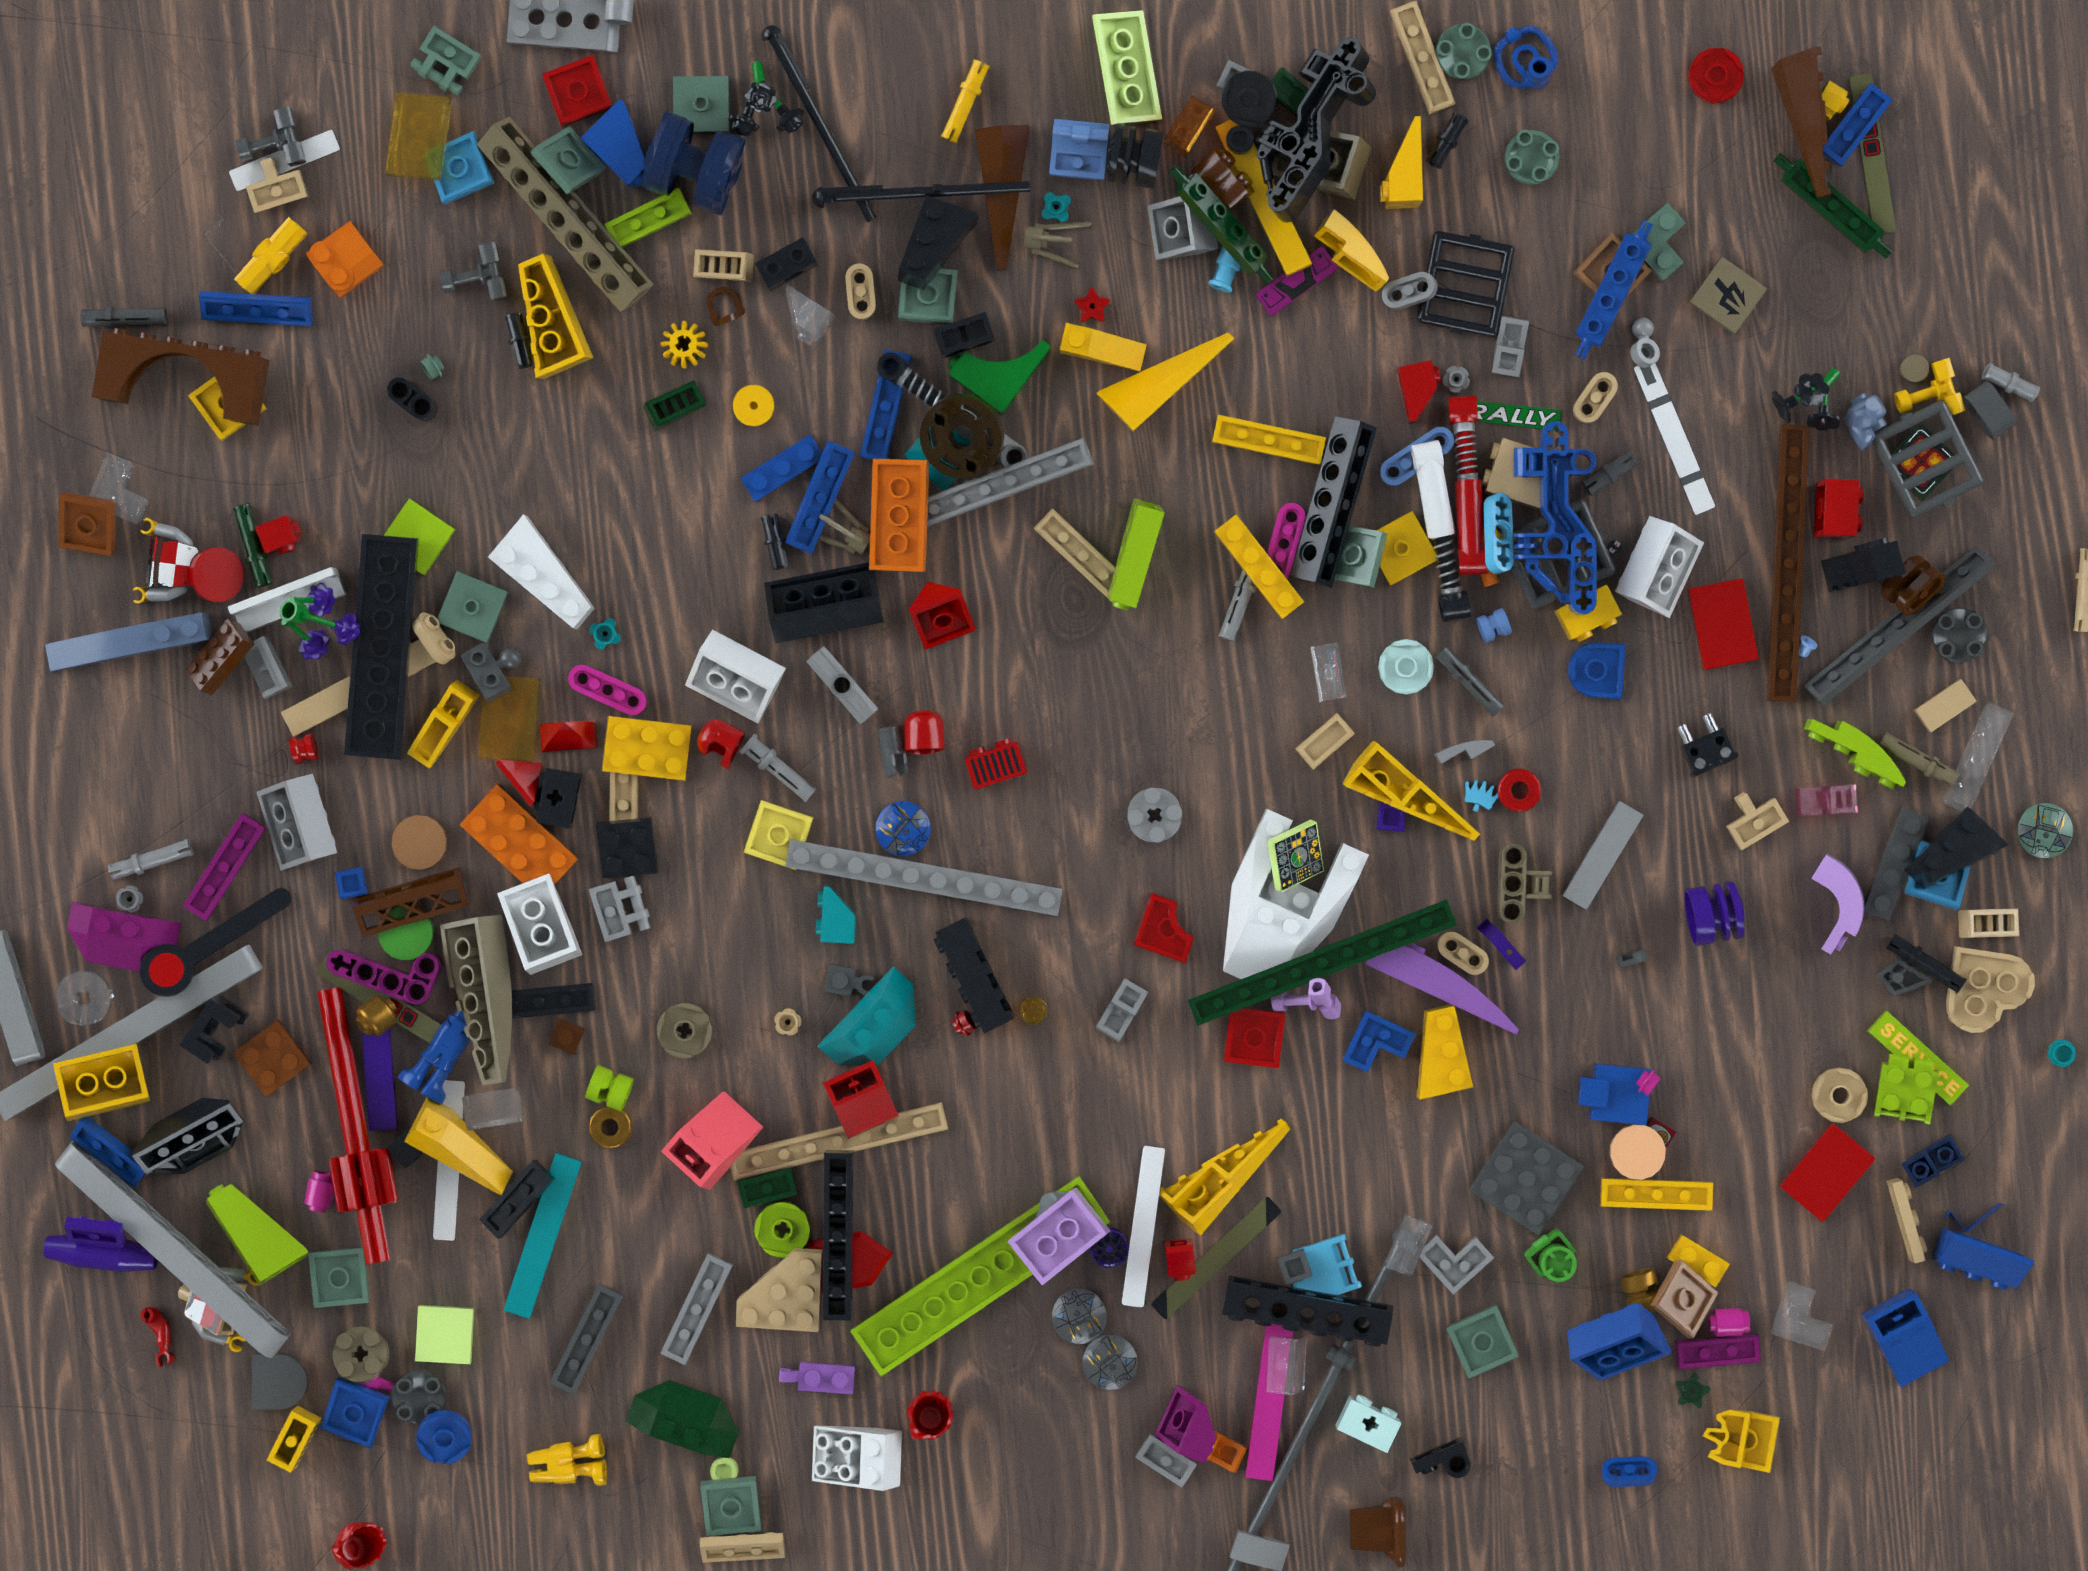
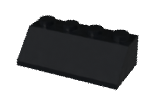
M869 562L764 583L769 622L775 644L884 622L875 570H869Z

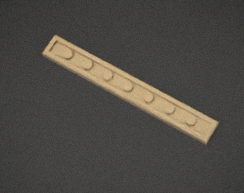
M939 1102L897 1112L899 1117L850 1139L847 1138L843 1127L838 1126L746 1148L730 1166L733 1181L822 1160L826 1150H854L856 1152L948 1130L943 1103Z

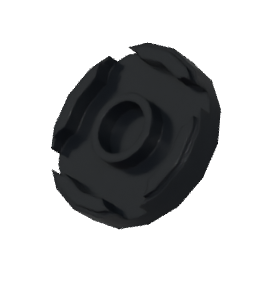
M1245 70L1235 74L1226 82L1222 91L1221 104L1232 122L1238 125L1253 127L1264 123L1273 114L1277 105V92L1274 84L1266 75L1258 71Z

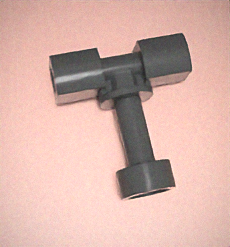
M290 107L273 111L278 126L277 129L273 130V136L251 142L247 137L236 140L237 151L242 161L253 159L254 152L277 146L279 151L284 150L287 164L290 167L306 163L302 144L296 140L294 129L297 128L293 110Z
M496 242L479 245L482 263L477 264L478 269L454 275L451 269L440 272L444 293L455 292L456 285L481 280L482 285H488L492 301L509 297L505 278L500 276L498 263L501 260Z

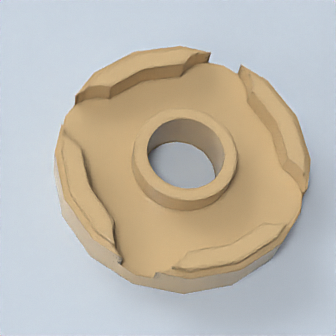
M1837 1067L1828 1069L1818 1076L1813 1084L1811 1097L1815 1109L1822 1117L1831 1122L1845 1123L1862 1114L1867 1106L1868 1091L1860 1075L1850 1069ZM1842 1087L1847 1092V1098L1841 1103H1836L1833 1099V1092L1837 1088Z

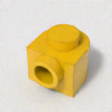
M1830 80L1821 89L1822 100H1825L1826 120H1831L1832 116L1837 112L1841 114L1850 100L1846 98L1848 91Z

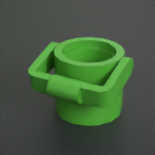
M1553 1229L1547 1235H1542L1524 1253L1525 1258L1541 1279L1545 1275L1552 1281L1564 1282L1574 1275L1577 1268V1260L1574 1255L1576 1250L1559 1229ZM1559 1236L1566 1246L1560 1243H1552L1551 1241ZM1537 1252H1539L1537 1258L1539 1268L1531 1259V1257L1535 1255Z

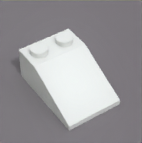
M550 874L497 893L524 970L530 975L582 955L574 930Z

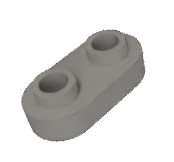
M1417 272L1391 281L1383 288V302L1391 309L1401 310L1428 301L1437 292V281L1426 272ZM1427 283V290L1425 292H1421V285ZM1397 292H1401V293H1402L1401 299L1398 300V301H1395V299H1394L1395 294H1396Z

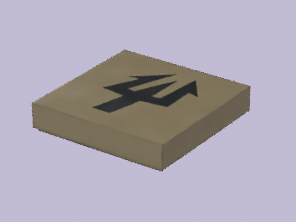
M1722 256L1689 303L1734 335L1768 288Z

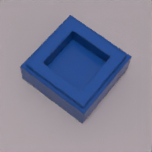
M363 867L335 872L340 899L368 894Z

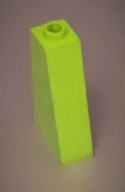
M1136 498L1133 499L1108 593L1109 601H1112V606L1128 610L1129 606L1137 607L1165 514L1160 505Z
M221 1184L208 1193L210 1197L207 1198L206 1204L259 1286L307 1257L308 1251L300 1242L232 1184L226 1187Z

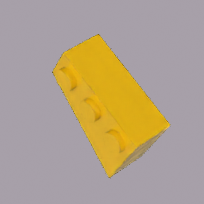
M1449 1004L1424 1010L1416 1097L1421 1100L1472 1088L1473 1083L1455 1006Z

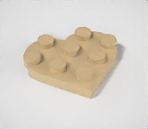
M1954 946L1951 970L1967 978V981L1958 994L1948 988L1946 997L1948 1019L1964 1031L1970 1033L1985 1032V1030L1991 1028L2000 1020L2003 1010L2015 1009L2032 996L2035 988V977L2029 965L2022 958L2010 954Z

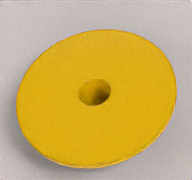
M748 385L740 389L735 395L733 411L737 419L743 424L759 426L771 418L774 411V400L770 392L764 387Z

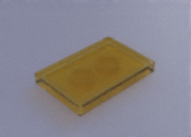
M396 93L385 168L387 176L441 180L452 104L450 97Z
M505 676L511 686V691L489 703L486 702L482 695L478 758L535 761L540 679Z

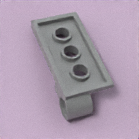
M510 0L507 43L618 53L620 25L632 24L634 0ZM537 10L542 11L545 15L544 21L539 25L530 23L531 13ZM562 13H569L572 16V22L567 27H560L557 24V18ZM596 15L599 17L600 23L596 29L591 30L585 27V19L588 16Z

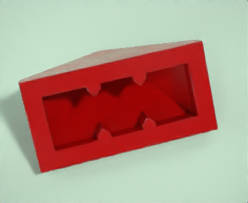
M595 720L540 724L542 752L597 748Z
M506 759L496 761V765L529 806H534L539 795L538 784L542 763Z

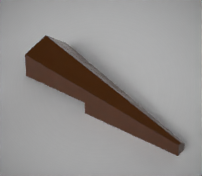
M1821 46L1781 58L1771 70L1816 197L1825 198L1831 195V189H1828L1825 171L1829 170V162L1823 161L1822 145L1828 144L1825 100H1822L1819 84L1820 81H1823V73L1817 70V56L1822 55Z
M999 125L975 129L983 183L1021 181L1029 125ZM1019 193L985 194L997 271L1007 270Z

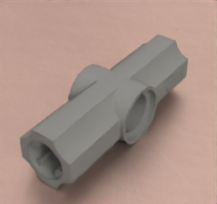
M825 646L806 661L860 725L878 710V707ZM842 677L847 678L850 682V688L845 693H839L835 689L837 679Z

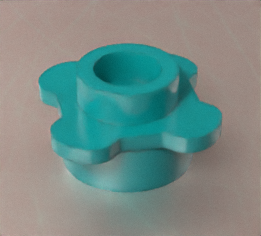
M1052 192L1045 194L1044 201L1046 203L1045 209L1042 210L1043 218L1046 220L1052 218L1065 222L1069 218L1067 209L1071 203V198L1068 195L1056 196ZM1054 205H1058L1059 209L1055 210Z
M607 618L603 623H594L590 626L589 631L593 634L597 649L602 650L606 645L618 644L621 641V636L615 629V620ZM604 631L608 633L606 637L603 636Z

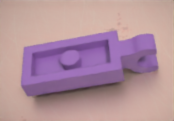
M800 1361L799 1369L780 1368L779 1382H798V1390L853 1394L855 1365Z

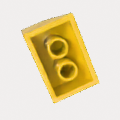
M137 1044L53 1063L67 1121L150 1102Z

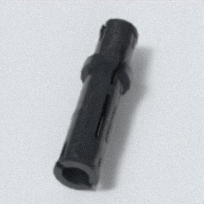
M1897 934L1893 936L1886 947L1887 950L1906 960L1907 965L1910 967L1914 965L1955 991L1956 994L1959 993L1967 981V978L1962 977L1924 953L1922 947L1918 945L1916 948Z

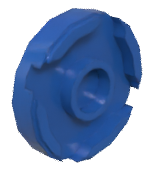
M438 1410L428 1414L420 1422L416 1433L417 1447L421 1455L434 1463L444 1462V1464H452L462 1459L468 1452L472 1441L471 1427L468 1421L459 1413L450 1410Z

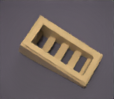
M695 249L693 277L752 282L754 255L748 252ZM705 256H709L708 272H704ZM717 257H720L719 273H716ZM728 258H732L731 274L727 273ZM740 259H741L740 274H738V273H739V262H740Z
M2018 909L1959 910V937L2019 936ZM2003 914H2007V931H2004ZM1981 915H1984V932H1982ZM1993 915H1995L1996 931H1993Z

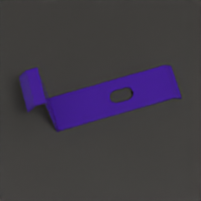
M1487 918L1477 927L1515 970L1526 962L1506 937ZM1507 949H1510L1512 951L1511 955H1508L1506 953Z

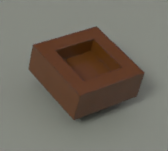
M559 1018L549 1045L574 1055L586 1028Z

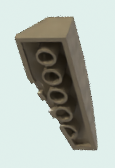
M502 915L475 917L441 924L440 930L450 988L455 987L459 999L455 1003L458 1012H463L467 1024L464 1027L466 1037L470 1038L474 1045L472 1055L482 1085L506 1082L511 1044L512 993Z

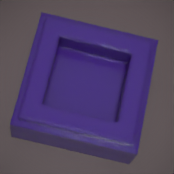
M1378 802L1376 829L1404 832L1406 812L1386 803Z

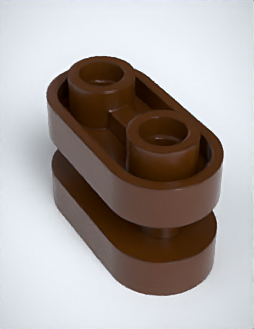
M1920 555L1910 557L1904 562L1906 574L1886 578L1882 584V596L1890 603H1896V608L1906 616L1916 613L1940 591L1945 583V575L1937 568H1931L1930 563Z

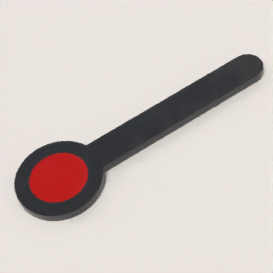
M284 888L274 890L184 948L172 944H163L152 948L144 956L140 965V977L144 986L151 993L161 997H171L183 992L192 981L194 965L288 907L292 900L291 894Z

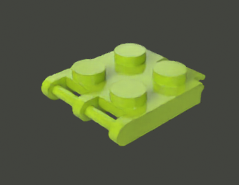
M1889 1054L1888 1063L1882 1062L1874 1117L1885 1115L1898 1117L1899 1121L1911 1119L1924 1121L1925 1125H1930L1939 1075L1938 1070H1934V1060L1914 1058L1913 1066H1908L1909 1057Z

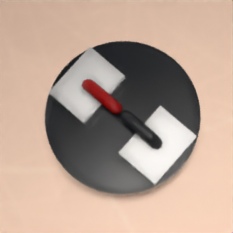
M1616 540L1610 541L1607 546L1608 551L1611 554L1619 553L1621 551L1620 542Z

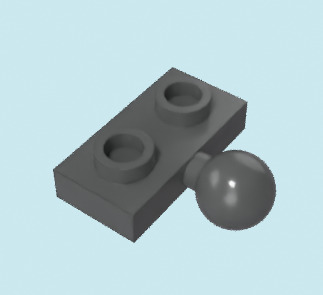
M483 642L460 655L462 662L487 703L512 690L501 670H514L520 665L521 655L517 650L507 648L501 652L499 659L495 661Z

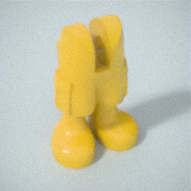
M601 1434L591 1435L587 1443L574 1447L571 1442H565L526 1454L528 1465L547 1464V1468L529 1471L530 1482L569 1484L575 1483L578 1476H589L593 1478L597 1486H604L607 1483V1464L605 1459L581 1464L574 1462L577 1458L591 1457L594 1459L604 1457L605 1448Z

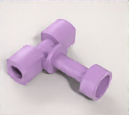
M1315 978L1309 981L1308 994L1288 995L1287 992L1271 997L1274 1012H1285L1288 1006L1309 1005L1311 1010H1316L1319 1007L1320 1012L1327 1019L1340 1017L1341 1003L1334 994H1331L1330 986L1322 978Z

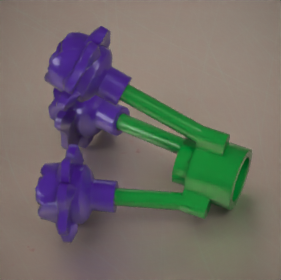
M318 583L317 586L312 585L307 597L291 595L289 600L283 602L280 607V617L283 619L281 624L289 627L301 637L302 644L299 652L303 654L305 660L311 658L319 660L323 654H326L330 638L326 636L324 630H310L306 634L296 625L310 620L328 626L332 631H335L337 644L347 646L349 641H354L360 633V625L356 622V615L346 613L339 621L321 618L324 614L331 613L332 606L336 601L333 589L327 588L324 583ZM309 611L315 612L318 616L309 614Z

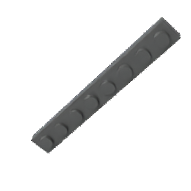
M1975 546L1943 572L1945 575L1943 587L1916 613L1906 616L1897 609L1804 685L1806 691L1822 706L1826 705L1996 566L1993 560Z

